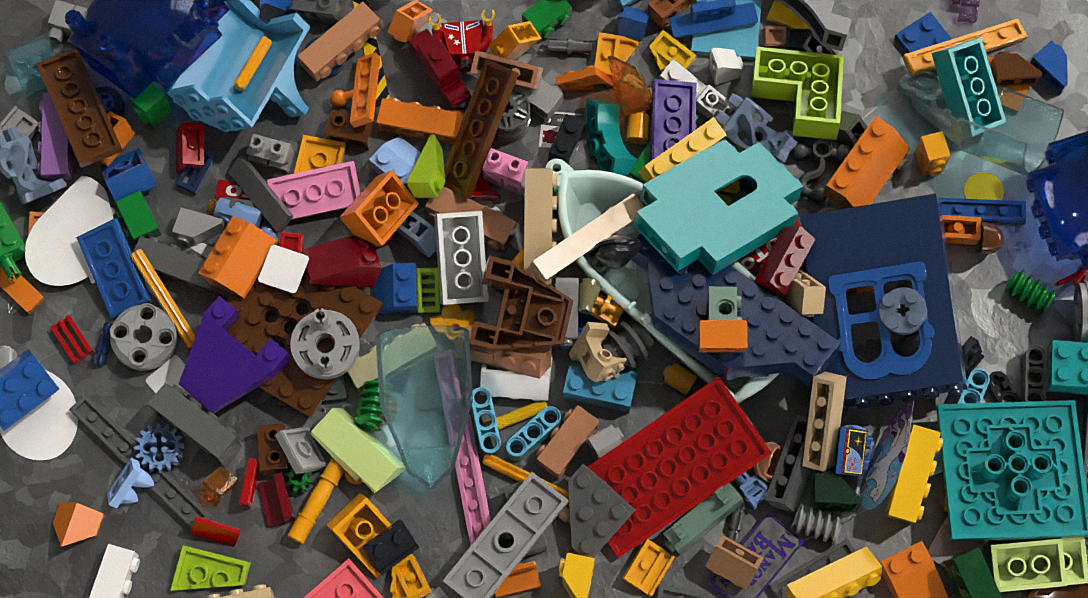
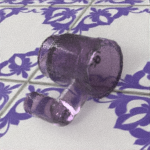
M952 0V5L970 7L969 14L958 13V22L975 23L978 20L980 0Z

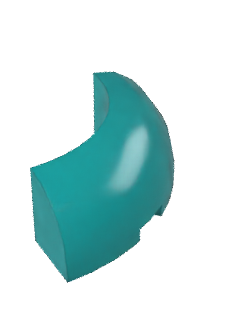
M586 98L585 122L586 127L589 128L590 138L587 140L591 156L596 157L599 163L597 167L600 171L612 172L623 176L628 175L634 168L637 159L627 151L621 138L619 129L620 105L609 101Z

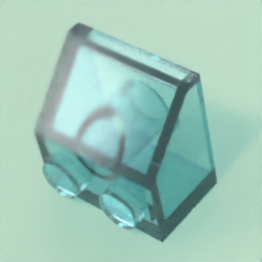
M48 35L7 50L8 59L26 97L47 89L36 63L57 56Z

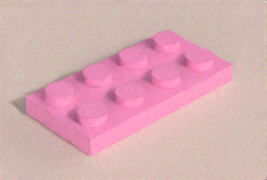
M354 161L267 180L270 188L293 214V218L290 221L347 209L361 194Z

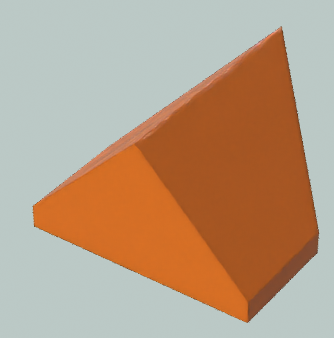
M60 501L53 520V526L61 547L97 536L104 514L79 503Z

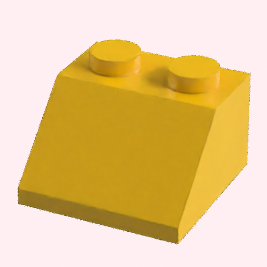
M567 553L566 559L561 558L559 576L562 577V584L571 598H588L595 558Z

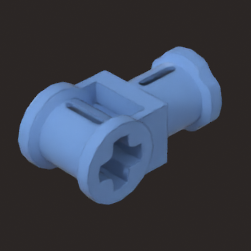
M746 471L734 480L740 486L738 491L743 499L755 510L757 505L765 499L769 488L756 475L751 476Z

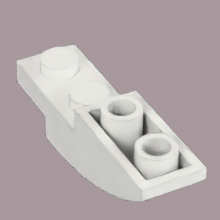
M674 59L658 77L661 80L697 83L696 110L709 119L712 118L718 109L722 110L725 114H728L731 110L724 103L725 97L711 85L706 86Z

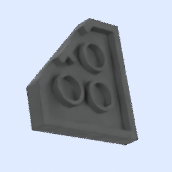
M582 464L568 480L572 548L581 556L594 558L636 509L589 467Z

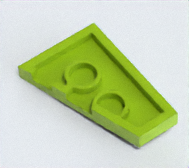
M183 545L170 591L245 585L251 562Z

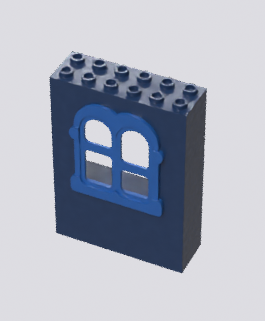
M936 193L800 216L801 227L815 238L805 258L807 274L826 287L823 314H815L813 321L816 326L841 342L838 356L824 372L847 377L842 412L848 411V407L857 406V409H865L871 407V404L880 403V405L885 406L894 404V400L903 399V402H909L911 400L916 401V397L926 396V399L940 397L939 394L942 393L960 395L963 393V390H968L942 208ZM909 279L912 281L913 289L921 295L927 305V318L919 326L920 347L918 351L909 357H902L893 351L890 339L891 330L883 324L879 309L884 296V284ZM873 286L876 310L855 315L849 314L846 291L851 288ZM876 321L879 323L882 352L875 361L865 363L855 357L851 326Z

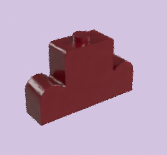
M424 29L409 38V49L450 111L466 109L471 100V94L460 79L457 64L436 34L432 36L428 29Z

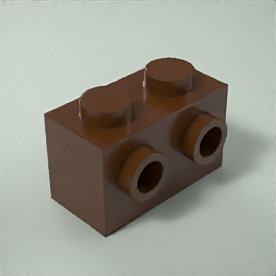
M331 109L325 130L326 139L345 142L347 146L369 150L376 127L375 122L373 121L354 128L350 123L351 113L349 111Z
M284 423L257 426L259 467L262 475H272L280 472L290 473L291 464L275 436L279 431L287 430Z

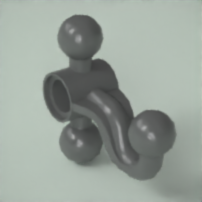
M826 139L817 140L813 146H807L804 142L798 141L791 150L792 155L798 159L811 155L812 160L816 163L815 170L806 172L799 178L800 183L803 185L801 194L812 198L818 203L827 199V196L824 195L825 187L817 185L810 189L806 185L807 182L820 177L824 173L825 163L830 157H836L839 161L843 162L852 149L845 144L832 148V144ZM824 148L827 154L820 155L816 149Z

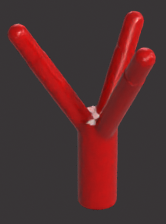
M1088 259L1078 272L1057 281V284L1061 285L1076 278L1072 283L1074 286L1080 280L1081 283L1086 281Z

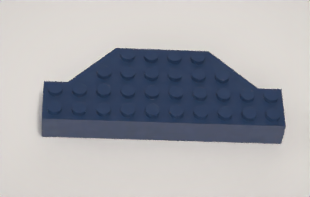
M641 233L636 237L642 240L643 247L631 261L646 271L653 327L724 379L735 380L736 377L750 376V378L767 377L769 374L782 373V375L792 374L811 387L813 377L823 373L838 356L841 342L729 265L712 275L699 260H696L677 272ZM709 286L737 287V296H741V310H737V316H741L742 320L747 321L748 348L746 352H699L700 321L708 320ZM721 311V312H720V313L723 314V315H728V314H730V313L727 312V311Z

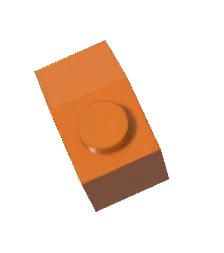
M414 0L396 10L387 32L393 35L396 40L406 43L409 38L420 31L433 10Z

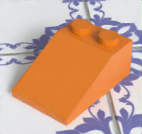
M922 541L880 561L882 566L881 574L894 598H948L935 564Z

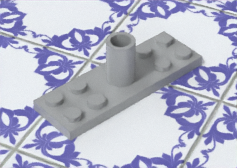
M531 472L448 573L443 582L462 598H491L567 505L568 499L535 473ZM506 540L514 542L510 548H502L501 544Z

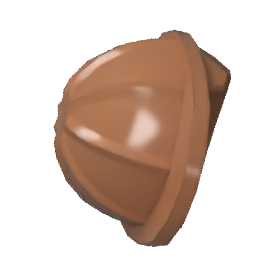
M766 442L772 454L753 466L755 474L769 484L772 481L783 451L780 445L774 442Z

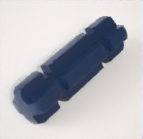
M105 322L103 325V333L99 336L95 348L96 353L93 354L91 360L95 365L103 366L105 363V355L108 354L111 346L110 328L113 325L112 323Z

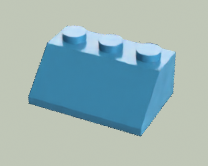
M571 360L564 385L563 399L630 413L639 369L634 368L630 370L626 367L619 372L620 376L618 378L612 377L609 380L594 382L587 377L580 361Z

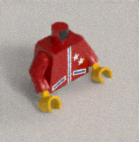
M485 9L483 10L481 17L485 23L482 20L441 23V17L438 13V21L432 23L429 15L428 22L433 26L431 29L432 35L436 34L455 63H459V70L461 72H470L475 51L486 53L489 44L493 40V24L491 21L495 17L494 10H492L491 18H486Z

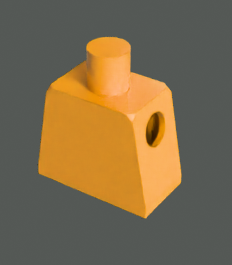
M528 21L508 25L489 44V47L493 52L491 55L516 60L542 38L532 23Z

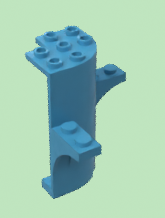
M223 0L211 19L215 29L210 32L206 31L197 39L194 38L182 48L171 52L166 58L172 64V67L180 72L167 94L173 98L175 104L185 109L192 119L219 128L223 132L252 128L269 98L276 102L288 116L297 117L305 115L309 107L298 93L293 67L296 52L310 26L297 13L273 18L268 23L259 19L260 10L250 0ZM266 36L272 41V45L246 89L241 92L234 88L233 84L259 40Z

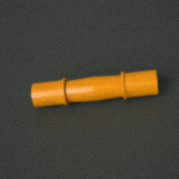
M331 457L323 473L320 474L319 477L321 479L310 494L302 512L298 513L297 519L287 534L289 538L300 544H304L313 526L316 525L317 522L315 520L326 505L334 487L338 486V482L345 471L333 457Z

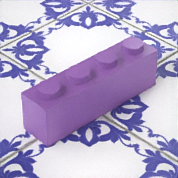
M46 92L43 93V100L39 102V110L42 114V121H39V133L42 134V141L38 142V151L41 154V162H38V174L42 176L44 181L53 182L61 178L65 182L72 181L73 149L50 95Z

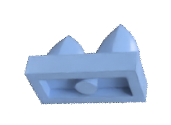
M131 458L108 491L107 497L110 506L117 508L120 503L133 504L138 502L137 494L131 488L132 486L142 488L154 486L151 476L140 468L139 461Z

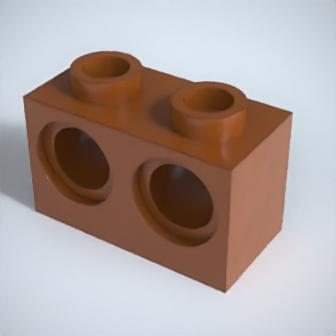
M652 0L648 3V12H651L650 18L663 29L670 23V17L678 16L694 0Z

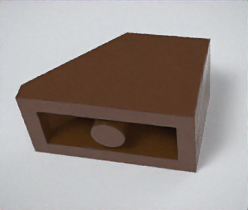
M999 52L994 55L991 62L992 75L996 87L1037 85L1042 77L1040 70L1017 53Z

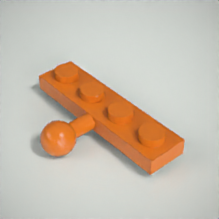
M376 52L357 59L354 89L346 92L336 90L330 96V101L335 107H343L347 100L352 99L350 123L354 128L374 121L380 57Z

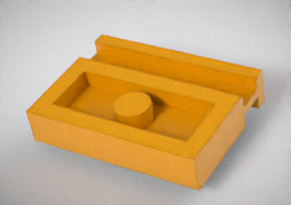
M649 539L643 541L622 579L644 592L647 596L652 597L675 556L667 553L666 550Z

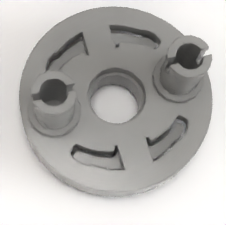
M321 308V310L316 309L298 322L293 330L290 346L296 364L304 373L318 379H332L343 375L355 364L360 352V339L356 327L345 315ZM323 338H330L334 341V348L328 353H321L317 349L318 342Z

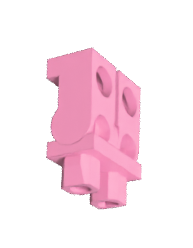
M491 148L482 167L483 179L487 183L500 188L504 184V189L522 195L525 186V168H528V161Z

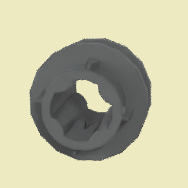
M635 320L629 324L624 321L619 324L621 332L616 335L610 330L606 336L607 339L601 344L602 349L610 351L613 357L626 358L627 361L624 367H628L630 370L636 367L634 358L638 356L641 360L645 361L649 358L648 351L655 347L654 341L647 329Z

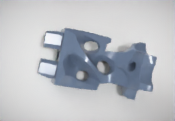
M729 93L724 100V103L731 108L729 113L725 114L722 110L718 109L712 116L726 133L725 137L740 147L747 149L758 143L755 132L760 131L762 133L760 143L779 162H785L789 152L798 143L793 139V131L785 129L784 131L776 132L766 124L768 121H772L773 118L748 97ZM758 113L762 120L758 122L752 118V115ZM743 131L745 134L744 138L740 139L737 136V132Z
M16 126L0 132V172L8 179L12 178L21 204L67 186L62 178L53 182L36 178L33 171L38 170V163L28 134L21 137Z

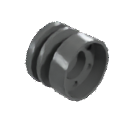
M514 87L494 139L503 143H514L522 139L528 133L531 126L530 102L521 90Z

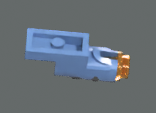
M212 197L207 206L208 215L221 218L226 224L229 223L232 216L247 221L259 229L262 224V213L257 208H254L251 200ZM267 227L261 228L262 231L278 241L276 233L272 229Z

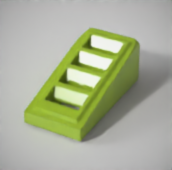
M416 268L418 313L440 312L438 268ZM422 275H435V279L422 280ZM422 284H435V288L422 289ZM422 293H435V297H422ZM423 302H435V306H423Z

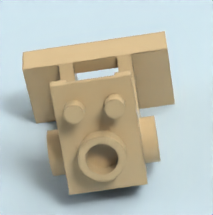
M587 322L569 352L571 360L580 361L587 377L594 382L609 380L612 377L618 378L620 376L619 372L625 368L624 364L627 359L613 357L610 351L602 349L601 344L610 331L606 323Z

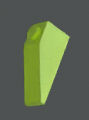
M435 134L430 135L406 181L414 198H437L445 184L443 149Z

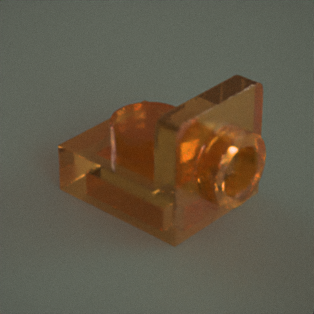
M221 465L203 481L200 494L205 501L217 507L220 505L222 497L237 485L238 478Z

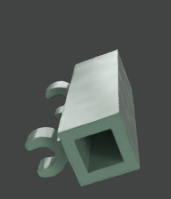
M730 483L724 487H719L714 491L715 493L703 500L663 533L666 538L664 544L672 553L676 550L681 555L744 503L743 498Z

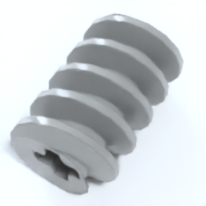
M801 503L796 511L791 529L795 525L796 533L799 534L804 528L805 536L807 537L811 532H814L815 540L820 535H823L824 543L829 538H832V546H835L842 524H840L839 516H836L831 521L830 513H827L822 518L821 510H818L813 515V507H809L804 512V504Z

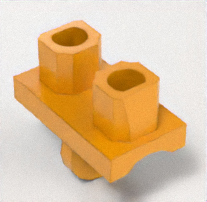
M599 293L590 315L599 319L601 323H606L614 328L624 309L612 301L611 296H604Z

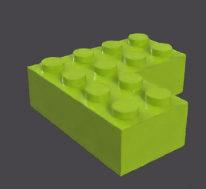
M756 47L751 97L795 101L793 136L837 140L841 118L844 56Z

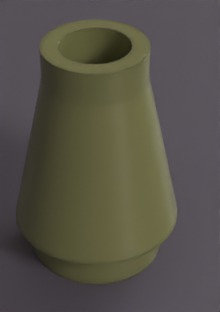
M583 278L582 282L579 283V312L592 313V308L601 290L599 281Z

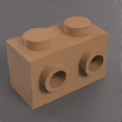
M722 535L705 567L713 573L730 580L734 585L747 590L764 558Z

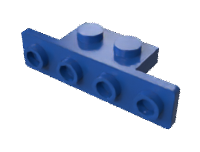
M701 0L691 5L690 14L670 17L669 21L673 38H680L757 24L758 17L753 2L736 5L735 0H714L708 2Z

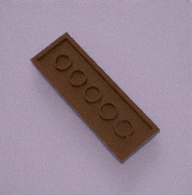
M78 48L36 63L80 167H85L123 152Z
M485 60L444 168L445 187L471 199L519 73L493 61Z

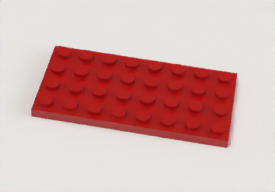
M720 377L708 383L588 466L636 509L608 541V544L618 558L711 496L719 487H724L772 454Z

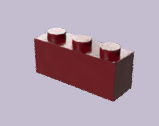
M801 226L783 227L754 282L773 296L786 295L815 238Z

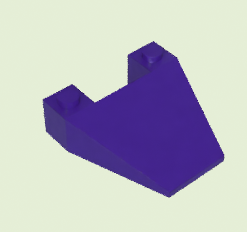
M220 296L204 312L179 381V385L213 414L276 377L291 360L288 352L272 339L255 356L232 337L227 331L240 318V315L234 307Z

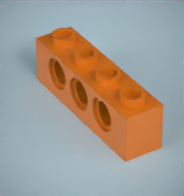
M943 215L947 244L977 245L981 239V217Z

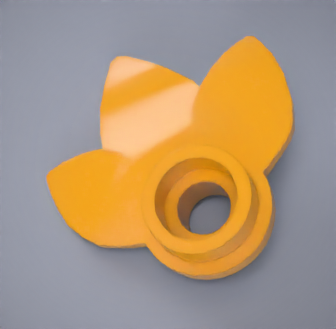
M458 304L444 305L442 315L430 317L432 328L437 333L445 334L453 342H457V337L469 325H473L475 321L473 310L468 309L462 312Z

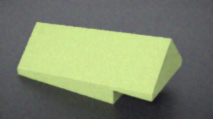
M332 408L310 432L356 482L361 479L374 493L408 468L369 431L354 422V418L343 408Z
M1085 537L990 545V568L999 591L1005 592L1088 583Z

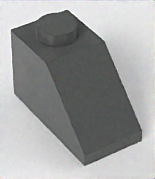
M846 111L841 112L837 139L842 144L848 145L851 149L867 129V125L861 116Z

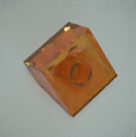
M608 56L613 91L624 116L649 110V100H652L649 87H646L643 74L639 75L635 66L614 56Z

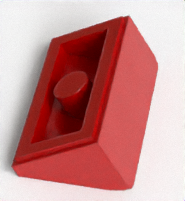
M197 516L195 517L191 534L229 546H235L241 530Z

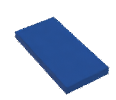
M112 219L76 237L111 319L117 318L128 308L152 301L143 277L131 258L132 252L118 219Z

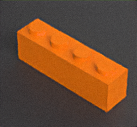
M382 98L376 123L379 131L426 140L429 139L431 134H435L439 142L454 144L465 113L460 110L447 111L439 106L426 107L418 102L405 103L396 98Z

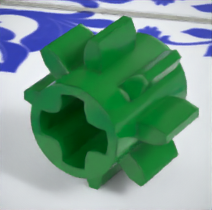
M291 466L292 471L285 473V476L290 479L286 483L287 488L294 486V493H297L298 489H303L307 492L306 487L308 484H313V481L308 477L313 473L296 474ZM297 475L302 477V482L298 483L296 480Z

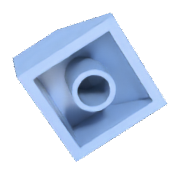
M399 136L384 143L369 159L371 169L378 175L392 170L409 191L410 189L406 181L421 152Z

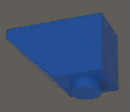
M1051 40L1033 56L1030 64L1040 70L1042 78L1061 95L1068 84L1067 54H1065L1064 49L1060 45L1055 44Z

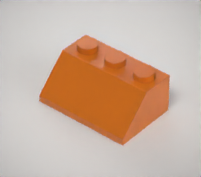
M390 170L376 176L339 218L354 235L381 247L419 203L395 173Z
M232 216L198 273L210 285L245 299L263 268L270 247L277 245L278 241L253 224Z

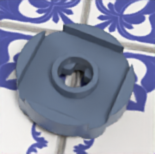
M897 288L883 296L879 309L880 318L889 330L899 335H908L916 332L923 321L925 322L927 318V305L916 290ZM901 306L910 309L904 317L897 313Z

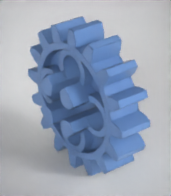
M157 423L155 429L148 425L147 433L143 430L140 431L142 438L135 439V443L138 446L134 447V453H138L136 455L137 461L143 460L141 463L142 468L148 465L151 473L155 468H158L160 474L165 467L168 471H171V464L179 465L177 458L183 459L181 451L185 449L184 444L181 443L183 441L182 435L176 436V428L169 431L168 424L161 428L160 423ZM157 435L162 436L161 444L163 461L161 462L156 461L158 459L156 439ZM169 445L175 447L173 450L168 449ZM149 446L151 449L150 451H145L144 448Z

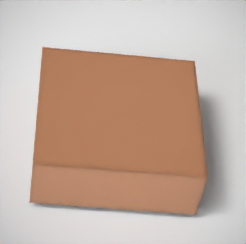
M764 26V47L786 49L784 47L786 43V26Z

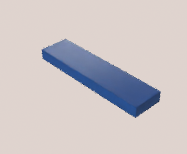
M938 198L942 208V215L981 217V222L1026 223V201Z

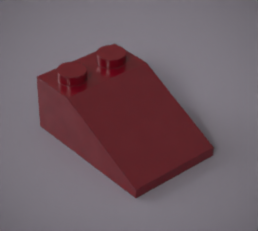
M348 236L302 250V254L309 257L305 269L310 284L374 287L382 268L374 244L358 236Z

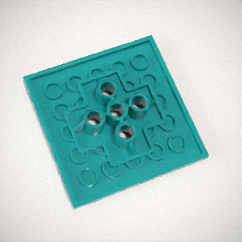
M1075 400L938 404L936 406L938 431L941 432L940 438L943 439L941 458L950 541L1088 537V495ZM1008 441H1013L1018 448L1011 447ZM1038 462L1040 466L1044 467V470L1036 468L1034 463ZM1011 463H1015L1021 470L1013 469ZM988 464H992L998 471L990 470ZM1014 485H1018L1024 493L1016 492Z

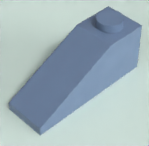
M412 211L396 231L429 258L437 250L435 227Z

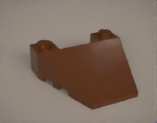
M490 256L486 263L482 284L503 289L496 324L492 326L474 321L471 326L466 349L485 354H495L563 345L574 300L551 285L543 283L535 275L519 268V265Z

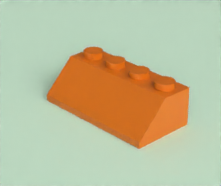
M875 116L826 185L824 195L844 208L872 204L910 147L894 127Z

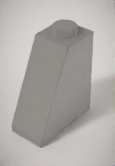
M556 278V289L574 300L565 341L561 345L572 346L578 339L579 278Z

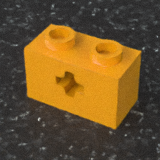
M943 131L921 136L915 155L922 176H937L944 171L951 154Z

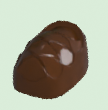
M981 222V241L976 249V253L993 254L1004 243L1003 232L995 224Z

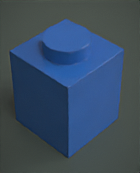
M625 6L623 13H618L616 26H619L617 35L643 41L651 12Z

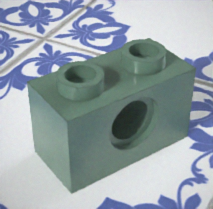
M709 286L708 320H742L741 316H737V310H741V296H737V287ZM721 311H727V312H729L730 314H728V315H723V314H721L720 312H721Z

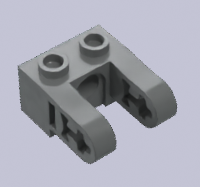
M292 0L288 12L290 14L297 13L303 19L317 20L322 24L335 25L344 18L350 0H317V2Z

